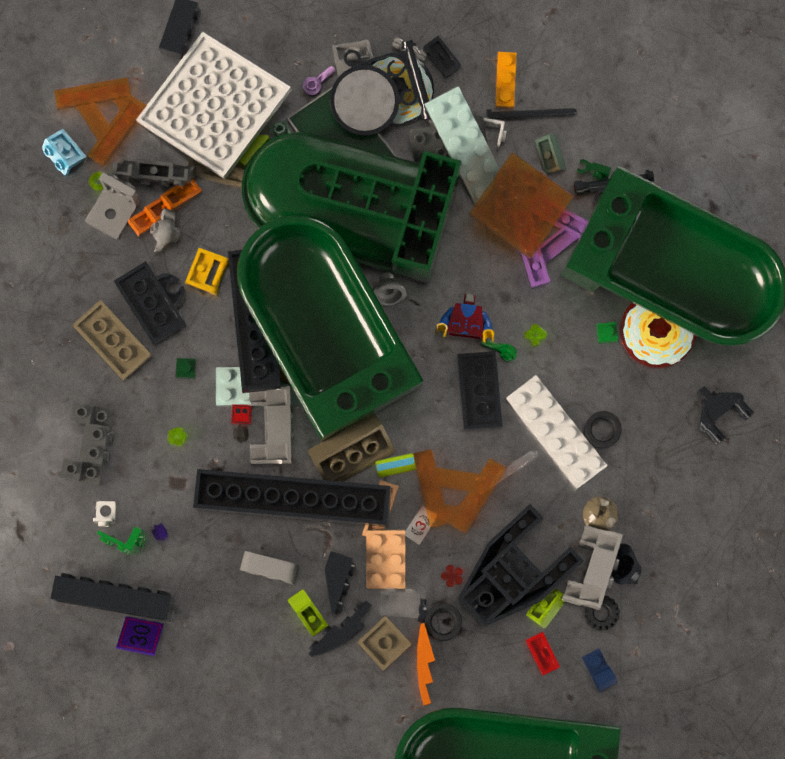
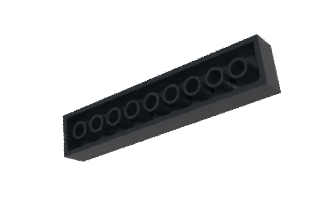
M197 469L193 508L200 511L388 527L392 488L386 485Z

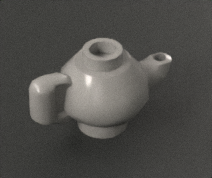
M163 209L161 220L156 223L154 222L150 228V233L153 234L157 241L154 252H161L170 242L175 243L179 238L180 229L175 227L176 212L173 210Z

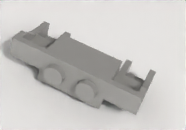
M281 386V389L250 392L249 406H264L265 444H250V463H291V440L294 439V429L291 428V420L294 419V411L290 408V386Z
M585 525L579 546L593 550L584 583L580 584L568 580L562 601L579 606L584 605L597 610L601 609L607 588L611 589L613 584L612 571H617L620 561L616 558L622 541V534Z

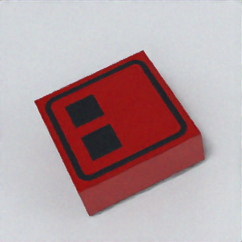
M232 404L231 424L251 425L252 406Z

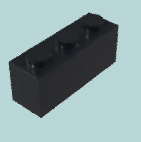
M175 0L159 45L160 53L182 59L183 55L189 50V38H192L195 32L194 23L196 20H199L201 15L198 2Z

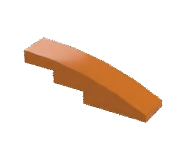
M191 178V184L185 183V186L176 185L164 192L159 199L145 206L143 211L129 218L128 223L139 237L149 231L154 222L156 223L161 220L163 209L167 208L177 212L201 194L202 189Z
M424 623L420 624L418 637L417 672L423 706L431 704L426 685L433 683L428 664L435 662V658Z

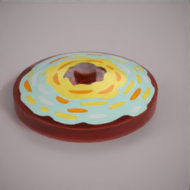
M634 303L628 306L620 323V339L625 351L634 361L649 368L663 369L680 363L690 353L696 340V335Z

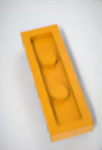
M498 52L495 108L514 109L517 53Z

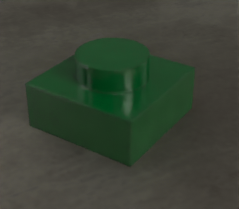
M177 358L175 377L195 379L197 360Z

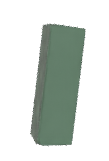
M549 134L535 140L541 165L547 176L565 171L566 166L557 136Z

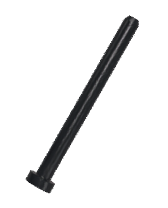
M575 108L492 112V109L486 110V118L575 116L577 114V109Z

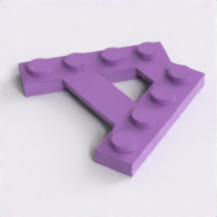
M539 194L536 195L529 210L510 215L531 288L550 283L545 264L575 240L579 239L587 223V220ZM543 221H546L560 229L539 246L534 228Z

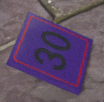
M126 616L116 649L155 656L164 624Z

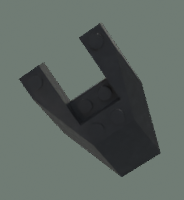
M531 504L487 543L458 597L484 627L542 601L584 561L571 546L543 573L527 558L516 544L543 520V517Z

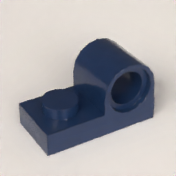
M600 648L581 657L599 693L618 683Z

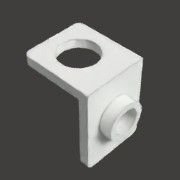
M483 118L484 126L500 129L496 149L499 150L501 142H505L507 131L503 130L505 122Z
M96 502V518H93V522L98 524L99 527H110V524H116V502ZM103 506L111 508V514L107 517L102 516L100 513Z

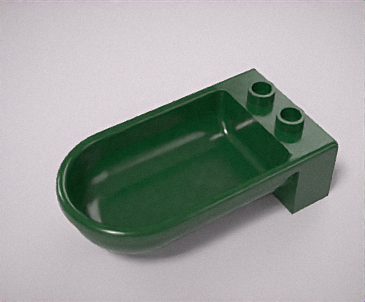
M302 132L288 133L269 140L250 158L242 178V198L249 217L258 228L284 216L300 215L312 217L328 224L340 234L357 263L430 282L460 178L461 161L424 151L421 162L417 163L315 134Z
M620 165L617 166L608 180L560 276L593 293L601 286L708 342L724 346L748 344L763 337L777 324L785 310V267L778 254L769 244L744 229Z
M291 215L274 219L261 226L251 235L244 245L238 261L237 280L241 296L301 402L303 411L321 442L422 387L424 383L423 378L348 245L336 230L318 219L308 216Z
M443 708L422 716L407 729L397 746L394 759H618L621 726L466 708Z

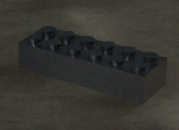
M61 573V576L55 575L50 599L56 602L171 622L175 599L171 597L169 592L157 590L156 594L151 593L152 590L144 587H138V590H134L133 587L127 584L119 583L117 587L113 586L114 584L110 581L99 580V583H95V580L88 577L80 576V580H78L71 574Z

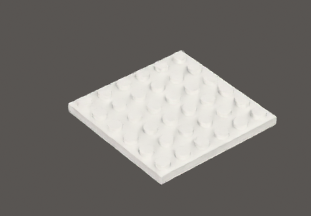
M202 32L136 121L226 179L292 89L284 82Z

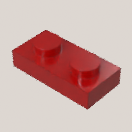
M543 632L525 640L542 676L560 668Z

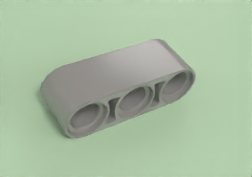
M245 551L240 571L294 584L299 565Z

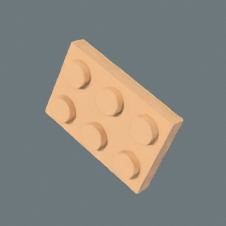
M366 530V589H405V530Z

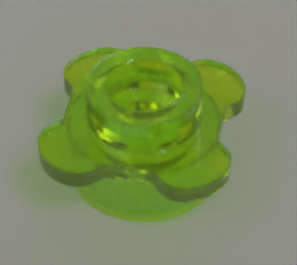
M534 323L529 331H525L524 337L529 339L533 346H538L539 342L547 337V333L538 324Z

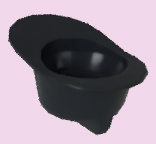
M621 543L616 558L620 561L617 571H612V578H614V582L617 584L633 583L637 585L638 578L642 572L641 565L637 561L631 546Z

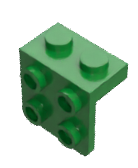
M134 527L126 544L99 530L97 532L100 536V541L111 547L114 544L117 545L119 551L129 556L131 553L136 555L139 548H143L147 542V534L137 527Z

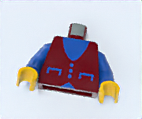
M464 294L463 304L455 303L454 307H450L441 317L435 330L436 335L438 331H442L444 333L443 337L447 333V336L483 339V342H485L486 338H491L492 342H494V331L487 312L482 311V306L475 305L476 296L473 294Z

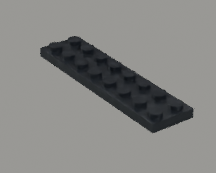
M242 250L228 251L242 393L281 389L278 361L246 306L239 290L237 268Z

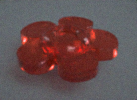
M448 565L446 567L447 572H442L441 574L442 580H447L446 585L448 587H453L454 581L457 585H460L463 581L462 577H460L463 573L460 567H457L454 571V566Z

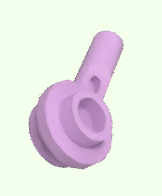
M330 66L317 78H306L303 82L304 92L308 95L318 94L321 90V83L331 76L335 69Z

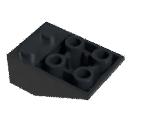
M331 551L324 570L331 613L333 617H336L337 613L341 614L344 605L341 599L343 595L348 593L350 583L347 581L349 576L353 577L356 564H354L353 558Z

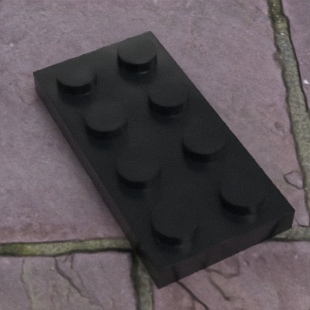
M496 351L457 354L464 431L502 428Z

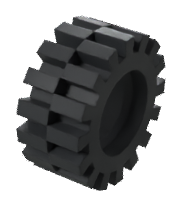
M607 595L604 596L602 603L609 610V617L606 620H598L594 615V608L585 606L584 619L587 621L588 626L590 625L592 629L597 631H605L612 628L620 617L618 604Z

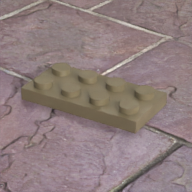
M101 300L72 325L123 381L152 357L149 351Z

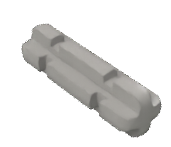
M396 37L392 46L398 50L401 49L403 40ZM414 46L415 57L424 62L427 58V52L418 50L419 48Z

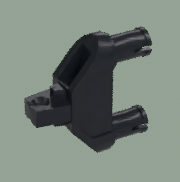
M705 386L697 392L703 399L701 401L703 407L699 429L704 433L706 432L716 445L723 441L726 436L715 426V421L730 408L735 407L745 421L755 413L745 403L744 396L741 393H716L715 391L711 393Z

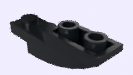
M367 600L364 603L360 601L353 609L355 611L351 618L347 616L340 624L342 626L341 629L336 625L328 626L322 632L324 637L319 642L315 640L308 648L310 650L309 655L311 657L324 655L353 639L365 627L360 620L372 608V605Z

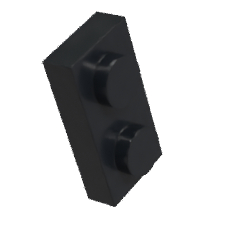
M439 36L423 46V49L445 77L461 67V63Z

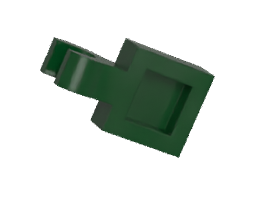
M580 159L579 164H583L585 169L577 168L576 173L585 175L590 172L594 178L604 180L608 179L611 167Z

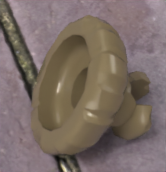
M605 496L591 498L583 508L584 523L587 526L605 531L612 529L618 520V509L615 502Z

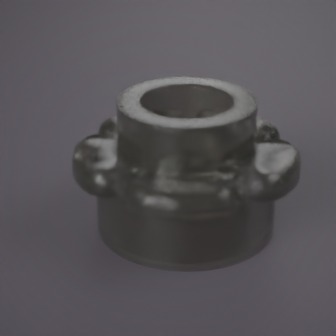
M238 424V427L234 428L233 431L234 439H237L240 443L247 441L249 436L248 427Z

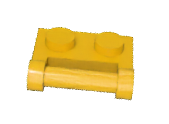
M198 248L185 283L210 294L218 295V287L226 267L229 266V259ZM217 261L220 264L211 286L207 285L206 283L214 262Z

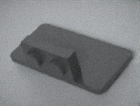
M480 115L474 116L487 142L483 117ZM431 118L428 121H424L425 127L409 131L414 162H421L424 151L451 158Z

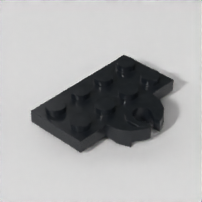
M145 261L114 280V283L151 342L155 345L186 326L177 311L185 299V288L181 286L176 293L170 292L169 287L172 284H178L180 279L170 273H162L155 276Z

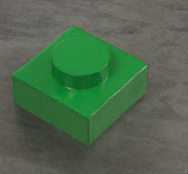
M616 322L597 323L598 344L618 342Z

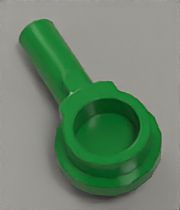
M485 339V342L483 340L481 342L482 346L499 352L500 356L506 361L515 360L517 357V349L510 344H496Z

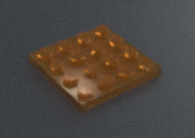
M512 152L468 215L531 259L573 196Z

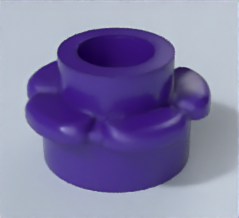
M162 523L154 524V529L152 530L156 540L165 541V538L169 537L166 528Z

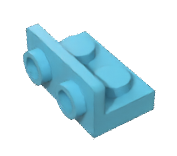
M64 129L47 137L42 146L44 154L54 162L56 168L64 175H67L72 167L86 159V155Z

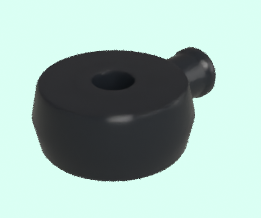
M426 599L420 600L418 622L424 623L426 618Z

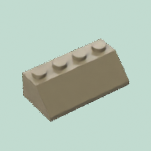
M375 413L307 450L323 480L340 482L372 466L376 461L382 460L396 452Z

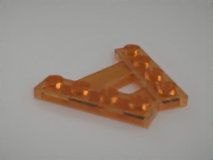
M128 77L54 90L57 110L77 107L96 136L97 142L87 156L102 167L110 159L146 107L144 103L131 95ZM115 102L119 112L110 124L107 123L96 103Z
M432 449L413 453L430 529L450 524L466 534L507 468L491 458L480 474L437 468ZM441 487L468 491L460 506L446 505Z

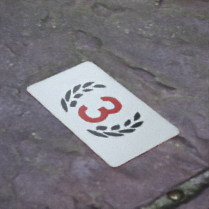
M422 506L406 529L405 536L419 545L438 516Z

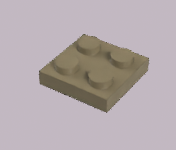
M386 616L357 641L358 645L383 671L412 645Z

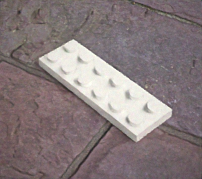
M537 375L506 397L510 406L576 490L607 467L604 460Z

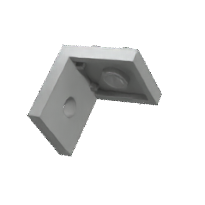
M102 173L99 180L104 189L86 217L85 222L119 240L128 225V219L134 215L141 201L133 185L127 182L125 184L119 182V178L111 173L108 175ZM109 210L116 211V216L113 219L106 218V213Z

